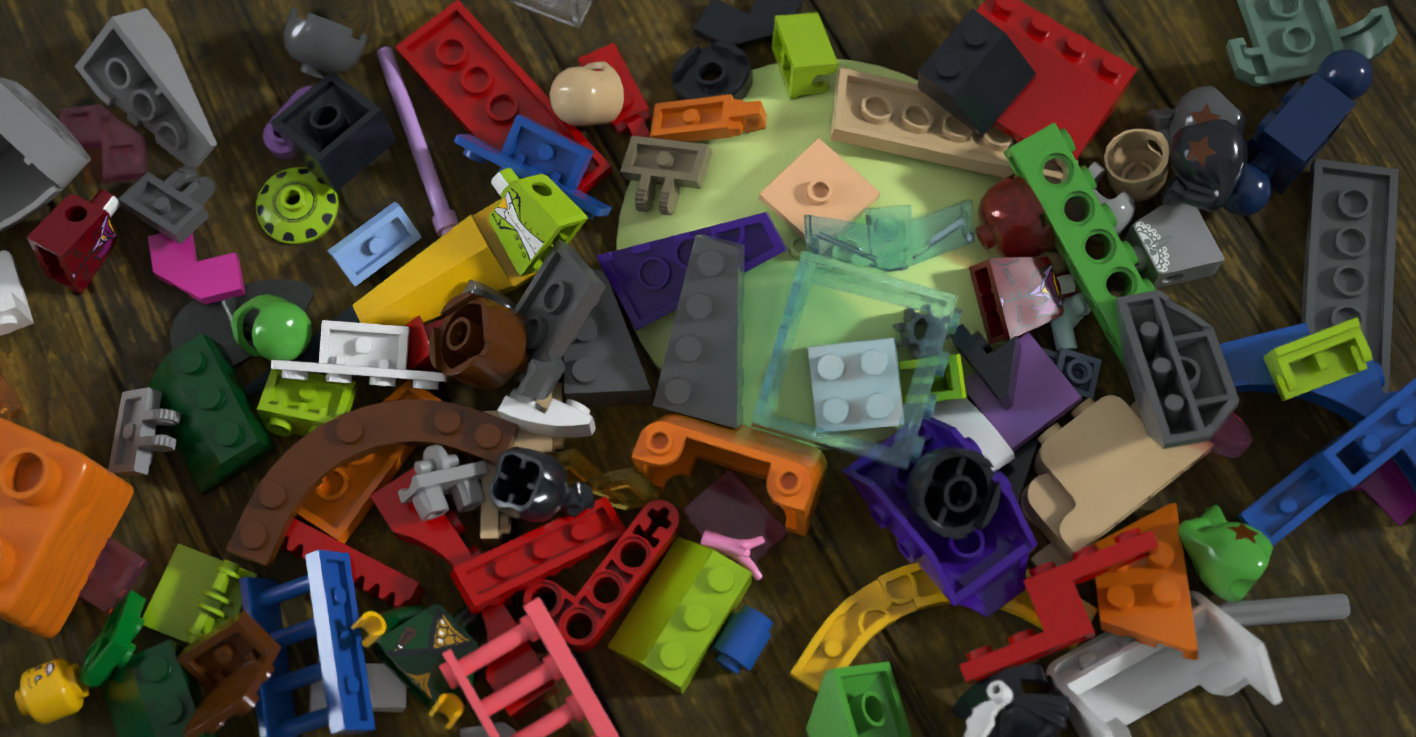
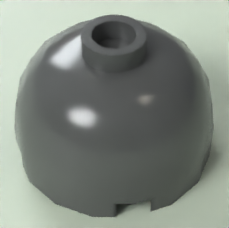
M290 7L283 33L284 45L289 55L302 63L301 72L323 79L326 72L330 73L333 71L335 74H341L349 71L358 63L367 43L368 35L360 33L358 40L351 37L353 29L309 12L305 20L296 16L299 9Z

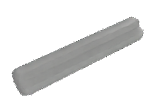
M1343 593L1221 602L1217 605V607L1241 626L1338 620L1350 615L1349 599Z

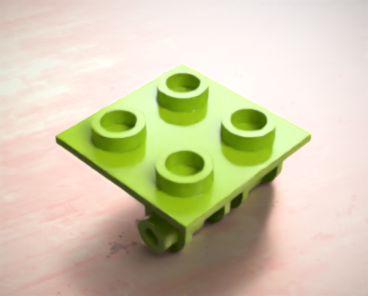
M178 543L142 617L145 619L143 626L191 644L241 612L243 606L239 579L244 577L257 578V574L242 569L240 565L224 559L222 561Z

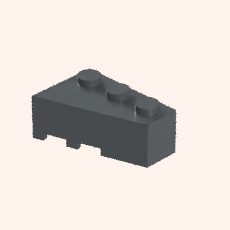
M593 270L605 284L606 289L602 293L598 304L592 309L581 326L576 339L564 353L566 400L577 401L587 408L653 405L650 385L604 270Z

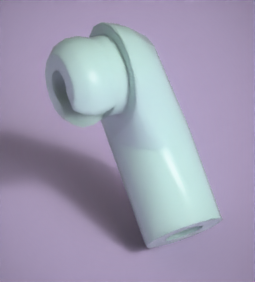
M1082 293L1063 298V316L1050 321L1056 351L1061 347L1072 351L1078 350L1073 328L1084 315L1089 314L1091 311Z

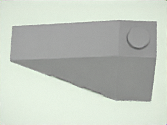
M147 8L111 17L75 65V68L102 101L109 106L117 105L128 114L127 120L134 126L143 125L155 135L156 142L185 165L194 169L198 168L217 143L171 39Z

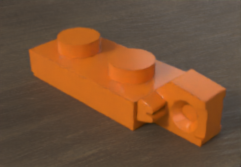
M732 94L655 103L650 138L696 142L736 137L742 135L743 131L750 133L766 129L767 113L761 100L744 102V100L734 99Z

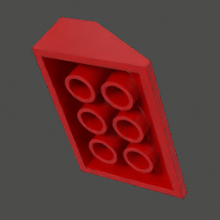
M985 0L977 9V12L1008 35L1036 72V77L993 127L1020 142L1055 122L1059 130L1065 128L1071 136L1076 148L1072 154L1077 161L1120 103L1137 68L1020 0Z

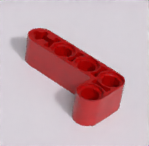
M654 500L644 506L576 597L555 582L540 579L527 587L524 593V605L545 593L555 595L557 603L548 613L567 646L576 652L592 650L599 644L669 551L677 536H679L680 519L677 509L666 500ZM664 517H667L669 528L665 529L661 526L657 528L652 535L653 546H655L653 548L647 541L654 530L652 519L655 518L661 521ZM633 549L643 551L646 555L644 563L636 568L627 567L622 563L624 554ZM605 584H613L618 587L619 595L613 602L601 603L596 599L597 590ZM579 619L590 621L592 623V630L586 638L574 639L569 635V628L573 622Z

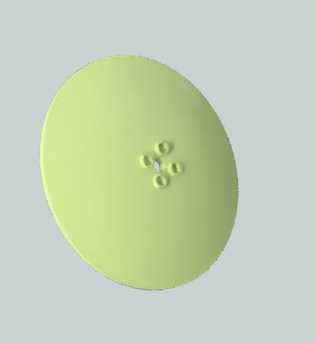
M837 59V73L826 76L818 75L813 79V82L828 81L831 87L830 90L821 94L798 96V99L792 100L789 98L777 63L752 70V86L747 96L742 100L744 102L761 100L767 113L766 129L750 133L743 131L742 135L736 137L692 142L708 144L713 153L701 189L679 186V199L672 215L660 213L658 205L663 184L656 183V195L649 212L636 210L634 202L639 181L631 180L619 216L616 241L617 250L764 212L769 213L788 250L744 274L742 425L808 444L819 450L852 449L880 444L941 401L903 405L904 425L817 434L807 347L896 337L897 343L901 339L900 332L893 328V324L905 321L903 319L905 317L904 309L911 307L915 312H920L924 305H931V311L934 312L933 316L936 318L941 316L947 318L944 324H942V331L946 332L947 335L963 324L971 335L978 330L988 342L969 267L991 258L1032 257L1033 255L1030 222L1025 201L1017 181L830 140L835 84L840 67L918 84L916 79L881 66ZM818 138L880 192V198L821 255L759 200V194ZM677 310L637 331L630 321L641 346L660 373ZM915 324V337L917 339H927L928 330L924 324ZM950 336L949 339L937 342L939 354H960ZM1009 340L990 345L993 351L988 356ZM897 347L898 361L912 359L910 351H908L909 347ZM922 351L920 357L930 356L926 351ZM961 355L965 380L975 371Z

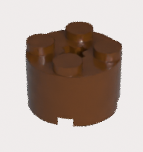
M469 292L455 296L444 306L440 314L446 317L440 329L433 326L429 340V357L435 369L441 371L447 377L484 391L501 387L514 374H521L525 370L529 356L525 351L527 330L525 316L522 313Z

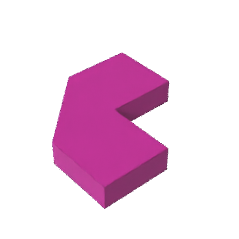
M162 233L148 236L153 273L159 280L170 286H175L204 305L222 301L229 297L246 295L240 260L235 252L197 261L193 233L180 245Z

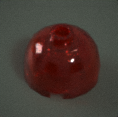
M1011 174L986 190L980 199L977 212L980 226L975 228L977 238L986 250L993 247L1003 258L1037 257L1055 246V237L1051 224L1044 228L1042 227L1040 214L1045 212V210L1023 178L1020 176L1015 178V175Z

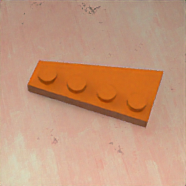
M407 380L383 402L407 399L442 400L425 389L412 388L413 382ZM406 444L380 448L381 451L364 456L346 466L342 464L322 479L323 483L307 498L297 515L328 536L345 544L374 505L370 495L390 483L416 446H406Z

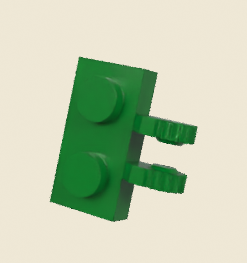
M130 590L106 618L101 634L86 652L85 663L82 664L78 674V679H81V683L89 686V688L100 687L111 676L115 666L121 669L129 661L136 648V645L131 641L139 633L145 621L144 618L140 617L146 600L144 597Z

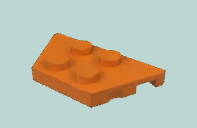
M1171 503L1092 544L1097 545L1099 550L1116 544L1115 536L1125 531L1139 528L1141 534L1152 530L1159 545L1157 554L1095 578L1100 626L1103 631L1121 637L1130 636L1139 643L1154 648L1157 647V644L1165 645L1183 651L1184 658L1198 660V646L1183 545L1178 535L1179 518L1176 503Z

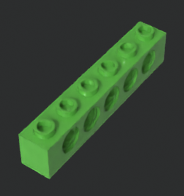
M1054 122L1006 149L1003 153L1127 374L1123 361L1115 303L1116 297L1108 292L1106 286L1107 279L1112 273H1117L1123 278L1125 288L1118 297L1155 291L1156 289L1148 278L1142 280L1135 267V264L1138 263V258L1134 249L1128 241L1121 242L1114 229L1117 226L1114 213L1106 203L1100 204L1093 192V189L1097 186L1091 172L1085 165L1080 167L1072 154L1076 148L1071 136L1065 128L1059 130ZM1046 162H1056L1062 168L1063 177L1059 184H1052L1044 177L1043 168ZM1069 198L1078 200L1083 206V216L1078 222L1071 221L1065 214L1064 207ZM1090 236H1097L1104 244L1103 255L1097 260L1091 258L1085 249L1086 241Z

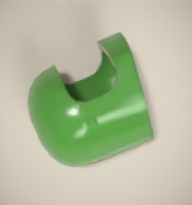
M270 294L256 296L245 302L233 314L231 323L233 337L237 345L252 356H263L267 360L291 361L303 354L310 344L312 327L306 312L296 304L279 296ZM252 309L260 311L252 329V339L256 349L248 344L243 332L245 315Z

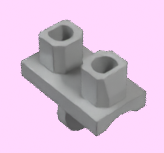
M440 445L429 446L424 451L423 461H418L414 464L417 475L412 478L411 486L398 491L401 503L413 502L422 521L436 519L449 510L444 497L447 494H452L458 512L474 510L485 501L480 480L489 473L484 461L458 466L459 459L456 454L448 455Z

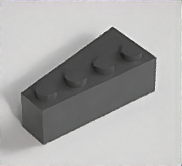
M706 234L695 236L653 406L735 429L743 423L745 245Z

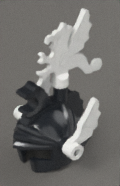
M1039 663L1025 664L999 671L976 682L958 699L953 708V713L957 718L966 720L968 728L963 737H1058L1067 727L1066 721L1070 716V710L1067 708L1070 698L1058 696L1060 693L1053 677L1048 675L1046 678L1044 670ZM1022 681L1038 684L1046 683L1038 694H1023Z

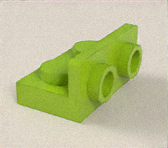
M271 369L257 411L265 428L271 433L283 437H288L291 434L306 436L322 424L350 412L358 390L356 382L325 381L326 375L309 372L308 380L282 378V369Z

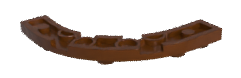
M407 399L387 401L342 414L322 424L300 439L269 469L245 507L226 551L271 569L296 514L307 498L323 483L322 479L342 464L346 466L364 456L381 451L380 448L406 444V446L440 445L444 449L464 454L497 467L498 458L505 450L513 447L520 429L517 424L456 403L437 400Z

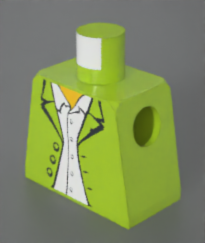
M506 168L497 173L491 180V184L502 199L489 215V222L520 277L537 272L556 241L560 240L568 244L588 219L586 214L547 175L538 174L519 179L512 168Z

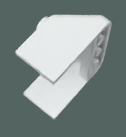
M1189 591L1198 646V660L1184 658L1183 651L1165 645L1157 644V647L1154 648L1139 643L1130 636L1121 637L1104 632L1055 659L1048 666L1046 676L1051 675L1060 693L1058 696L1070 698L1067 708L1070 710L1069 720L1079 737H1132L1126 725L1198 685L1211 694L1229 696L1250 684L1274 705L1280 703L1282 698L1264 643L1201 593Z

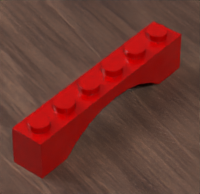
M414 468L370 495L385 521L400 541L419 546L442 558L453 568L482 555L476 545L468 549L460 538V535L465 533L466 529L453 509L436 519L422 521L413 502L401 503L398 491L411 486L412 478L417 475ZM502 598L496 605L492 607L488 605L482 610L487 629V642L521 624L519 619L514 621L506 609L507 606L513 603L511 598ZM529 639L487 664L486 679L495 692L543 664L542 658L546 657L547 654L538 658L530 646L532 641ZM552 679L506 706L505 709L510 717L517 721L560 691Z

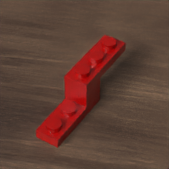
M1134 528L1115 536L1116 544L1099 550L1097 545H1091L1071 554L1073 558L1071 562L1056 567L1055 562L1052 561L1029 571L1031 577L1023 580L1044 632L1035 634L1033 628L1010 636L1008 638L1010 645L993 651L991 645H987L967 653L968 661L959 665L966 683L972 685L999 671L1026 664L1095 637V631L1075 586L1157 554L1159 545L1152 530L1141 534L1139 528Z

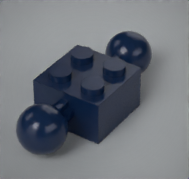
M1341 49L1332 52L1321 62L1317 74L1314 73L1304 85L1297 81L1281 100L1283 103L1277 110H1271L1255 129L1257 132L1247 143V148L1250 152L1246 167L1229 200L1222 207L1225 211L1236 216H1250L1259 212L1268 203L1271 196V188L1282 195L1330 141L1356 105L1354 100L1363 96L1372 83V66L1363 54L1352 49Z

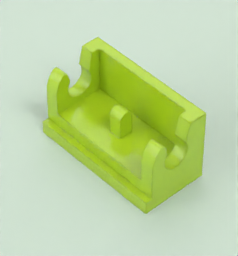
M805 13L775 16L771 48L790 100L798 99V96L821 94L830 90L831 87L828 81L813 82V79L818 75L826 76L837 73L838 61L819 14Z
M1357 317L1277 347L1263 357L1282 402L1368 369L1366 363L1373 360L1372 354Z

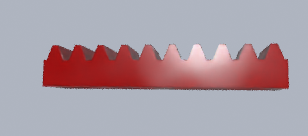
M604 496L595 501L594 508L586 509L577 517H570L566 514L454 567L450 576L470 612L478 614L486 606L490 605L492 607L496 605L502 598L508 599L519 590L525 591L528 586L540 579H545L550 575L554 577L562 569L567 568L568 570L572 568L578 561L584 562L595 553L599 555L609 546L613 548L626 531V528L607 496Z
M295 518L280 547L281 551L285 553L289 551L296 559H304L305 561V554L316 550L349 553L354 588L358 591L363 589L374 599L379 597L389 607L393 604L396 608L419 604L426 592L419 582Z

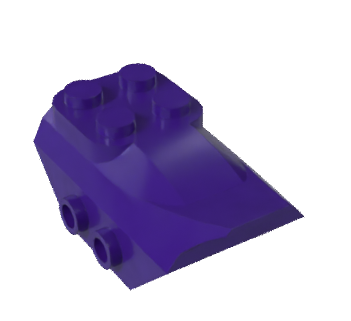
M922 414L842 470V473L867 503L874 521L883 529L887 527L897 537V546L903 556L911 563L916 561L953 606H966L987 618L1026 589L1023 580L1026 579L1027 560L1029 553L1037 546V543L1012 493L1010 482L999 470H994V477L991 478L995 484L997 481L1000 482L1001 494L998 509L989 524L983 529L976 528L971 533L965 534L968 536L965 538H948L934 533L916 519L909 508L907 484L909 474L920 458L929 451L944 446L968 448L983 455L980 447L972 438H964L955 427L929 415Z

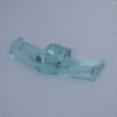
M972 199L960 201L913 220L912 206L907 204L865 208L866 224L806 214L804 216L806 248L813 259L876 268L885 273L905 271L912 265L975 242Z

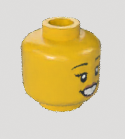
M56 658L25 671L21 676L20 689L15 691V700L20 712L24 716L30 714L36 722L41 724H49L78 712L83 706L84 698L89 695V687L81 683V679H78L81 667L76 663L71 665L63 658Z

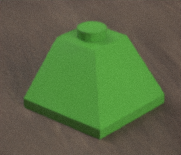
M890 662L833 668L825 671L806 727L808 737H912Z

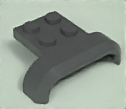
M557 240L517 305L498 291L472 279L463 291V293L469 292L483 296L525 316L527 330L525 351L529 356L528 364L521 374L515 375L521 384L518 389L513 388L509 395L510 398L523 402L543 400L549 396L565 371V364L561 359L569 345L576 339L578 331L592 309L598 304L602 293L606 289L605 284L574 248L560 240Z

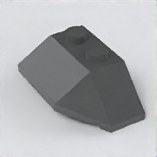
M1160 290L1116 297L1115 303L1123 361L1147 435L1163 449L1209 441L1239 404V397L1214 328L1188 309L1170 301V297Z

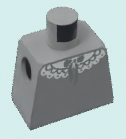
M1163 204L1132 224L1125 236V240L1129 242L1137 255L1138 263L1135 264L1137 271H1141L1144 279L1148 278L1155 289L1211 276L1216 273L1225 260L1197 207L1187 204L1165 206Z

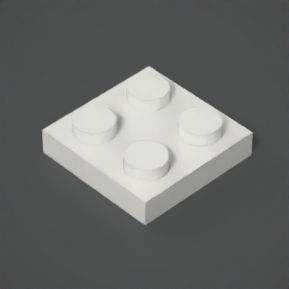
M896 337L807 347L817 434L905 424Z

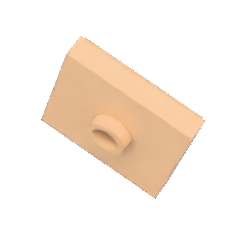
M820 138L811 144L759 194V200L820 255L880 198V192Z

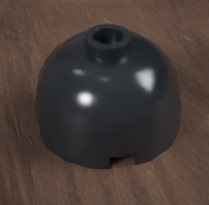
M944 446L933 449L917 461L909 474L907 484L909 508L922 525L938 535L956 539L968 537L965 534L971 533L976 528L981 530L988 525L998 509L1001 488L999 481L995 484L991 479L994 477L991 467L994 468L989 459L972 449L956 446Z

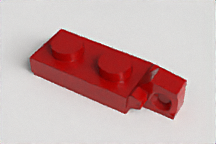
M615 43L578 58V64L582 67L589 63L606 62L616 71L621 79L624 90V102L617 118L609 123L613 131L616 130L618 135L627 132L630 139L631 136L650 137L645 124L651 121L649 108Z

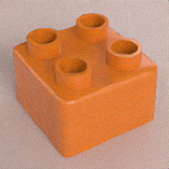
M1 417L0 618L42 638H54L60 632L101 552L125 512L134 490L128 482L81 452Z

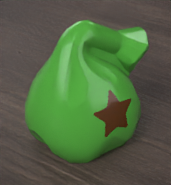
M1216 504L1207 507L1199 518L1183 521L1178 527L1180 541L1187 550L1199 579L1208 590L1223 600L1240 602L1263 574L1269 563L1273 550L1270 539L1260 530L1250 525L1228 522L1220 507Z

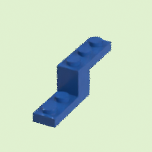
M1416 377L1354 427L1334 437L1237 515L1238 519L1243 524L1260 530L1270 539L1272 546H1274L1336 495L1354 488L1416 438Z

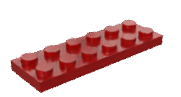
M459 0L453 2L395 46L397 54L470 135L502 150L516 116L523 115L594 151L577 188L579 191L586 194L613 173L612 166L575 126H571L558 118L547 95Z

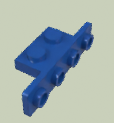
M523 115L516 116L502 150L470 134H457L454 143L465 148L463 154L466 157L482 164H486L487 160L500 166L498 172L506 168H512L519 179L538 174L547 175L586 214L588 219L593 220L595 216H607L612 209L609 205L577 189L594 151Z

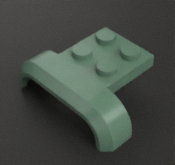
M1237 0L1253 48L1246 47L1244 37L1228 41L1226 52L1235 78L1238 81L1255 87H1264L1312 77L1314 73H1318L1321 62L1329 54L1341 49L1358 51L1371 61L1389 48L1397 34V30L1388 6L1374 8L1359 22L1338 30L1327 0Z

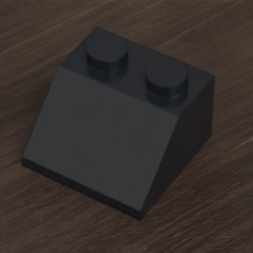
M972 8L918 70V89L983 138L1036 77V72L1008 35Z
M333 71L270 121L272 127L306 167L335 192L397 141L382 110Z

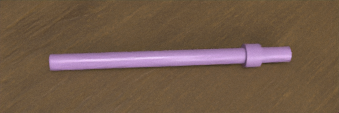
M383 47L377 51V56L434 212L432 217L433 225L437 235L442 237L458 225L459 221L456 212L449 208L392 48Z

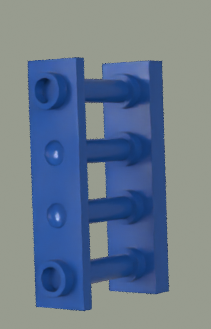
M316 550L305 554L308 574L277 585V580L253 577L239 579L243 610L282 647L272 664L275 667L273 674L259 687L256 693L259 696L256 703L259 737H298L300 734L330 726L331 734H363L375 730L360 627L355 630L351 628L359 619L349 553ZM311 593L314 618L283 629L280 603ZM317 636L320 662L289 672L286 646ZM323 681L327 707L296 717L292 690Z

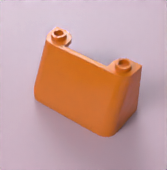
M674 411L649 424L639 435L632 454V460L643 486L663 492L666 483L673 477L682 475L691 478L697 459L767 480L766 487L772 504L780 506L785 513L786 531L807 537L827 477V461L819 449L741 424L735 429Z

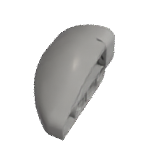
M0 77L1 233L45 207L74 179L91 159L70 131L31 92L13 80Z

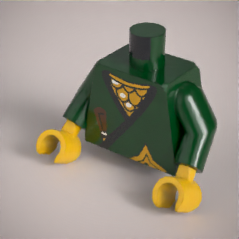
M435 603L428 608L422 604L391 608L380 613L369 611L362 615L351 626L353 630L360 627L367 631L369 636L362 642V645L369 647L381 637L376 642L372 652L429 711L431 717H433L435 712L444 713L449 719L445 727L447 729L452 728L463 713L464 707L469 700L461 686L452 690L439 668L441 664L446 662L442 653L451 648L456 659L459 660L480 647L470 635L484 623L481 612L478 614L471 613L465 603L451 616L442 605ZM479 669L467 676L473 689H475Z

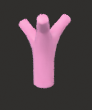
M708 529L704 532L701 545L731 557L752 572V576L756 581L762 578L761 572L749 556L751 553L750 549L765 543L763 536L752 539H735Z

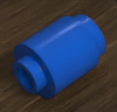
M743 605L739 613L733 612L711 649L718 654L714 661L735 675L739 673L740 669L750 672L771 637L769 630L773 622L759 611Z

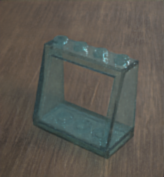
M802 250L753 414L751 427L899 469H908L910 461L917 463L922 452L925 437L918 436L922 418L930 420L935 407L937 394L930 393L934 376L943 377L950 352L942 350L947 333L955 335L962 309L955 307L958 296ZM811 284L931 313L892 447L773 415Z

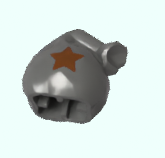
M1210 85L1190 90L1178 100L1175 109L1162 107L1161 110H1155L1153 108L1143 118L1153 131L1164 135L1168 141L1169 148L1175 133L1185 126L1223 119L1236 126L1242 136L1245 133L1246 119L1243 114L1219 90ZM1158 145L1160 154L1163 155L1162 149Z

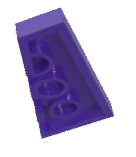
M764 212L596 255L637 331L677 310L695 236L706 234L745 245V272L788 250L769 213Z

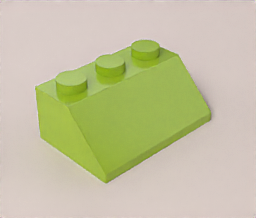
M677 536L607 648L683 695L752 584V572L714 549Z

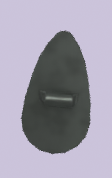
M270 279L244 284L246 295L229 297L225 300L206 305L194 299L185 305L173 320L170 333L172 351L203 333L223 345L235 368L254 357L242 350L233 337L231 323L233 314L238 308L256 296L270 294L286 299L306 312L314 299V291L306 282L290 279ZM258 309L249 311L245 315L243 323L244 337L254 349L256 348L253 344L252 329L254 321L260 312Z

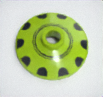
M290 168L275 174L263 185L256 201V215L263 230L274 240L288 245H302L320 238L333 225L338 213V196L335 191L316 177L308 168ZM300 196V201L297 204H287L290 198Z

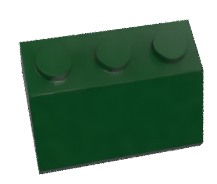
M201 333L165 355L148 387L162 392L160 409L173 410L181 414L180 423L174 426H167L172 437L175 438L176 445L202 495L208 494L277 452L223 345Z
M169 639L131 656L123 668H115L111 676L104 681V684L100 685L118 737H185L183 732L204 698L197 679L176 660L185 647ZM215 732V733H213V734L210 735V736H207L205 733H203L202 735H200V736H198V737H218V736H217V733Z

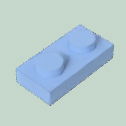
M393 202L327 251L348 280L354 286H357L422 237L401 206Z

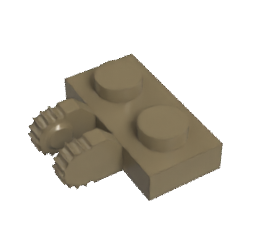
M631 136L620 173L625 180L639 181L634 202L636 210L649 212L656 195L655 183L663 184L658 205L660 213L663 215H672L679 199V186L701 189L713 153L708 144Z

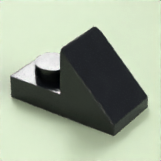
M961 324L949 333L954 346L1007 411L1014 403L1020 363L1021 344L1018 336L1013 337L988 356L993 349L982 334L977 330L971 335L966 327Z

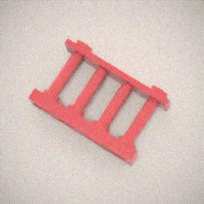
M540 597L522 606L526 615L519 619L521 624L461 659H456L451 648L442 653L446 662L441 664L439 668L452 690L461 686L489 737H501L489 716L553 679L556 683L562 678L571 692V695L565 698L566 703L510 737H546L574 719L580 722L585 718L594 732V735L591 737H619ZM531 639L532 643L541 639L549 655L542 658L543 664L482 700L479 699L467 678L468 675Z

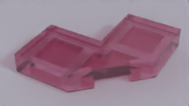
M95 104L59 109L60 122L84 149L101 147L102 175L106 183L138 180L147 173L145 139L137 131L116 118L102 105Z

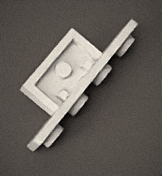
M322 320L319 363L271 360V369H282V378L308 380L309 372L326 373L325 381L352 383V375L370 376V385L395 386L396 378L413 379L412 388L437 390L439 389V381H449V377L442 372L407 370L410 327Z

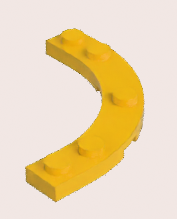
M917 562L883 574L877 580L844 600L826 619L790 672V676L818 694L825 671L833 668L849 667L860 650L886 626L918 610L951 604V602ZM1026 569V579L1031 577L1030 570ZM1027 589L1000 608V610L1019 616L1043 630ZM1081 599L1091 622L1099 609ZM1074 644L1069 647L1074 649L1077 646V644Z

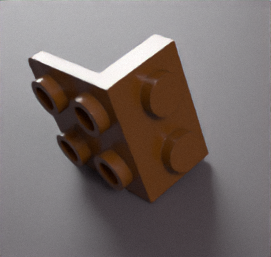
M245 610L185 647L176 659L208 690L183 732L185 737H198L203 733L210 736L234 714L238 717L245 715L257 703L259 696L256 693L259 687L275 670L272 664L282 647Z

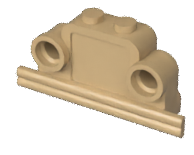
M1114 395L1104 396L1097 402H1094L1091 397L1071 412L1074 418L1063 428L1058 423L1054 424L1037 439L1042 444L1034 459V469L1039 476L1022 492L1019 507L1026 521L1038 527L1051 543L1030 558L1031 563L1034 567L1054 561L1056 567L1071 562L1073 560L1071 554L1091 546L1214 450L1219 443L1212 437L1207 442L1163 449L1147 435L1136 401L1129 407L1123 399Z

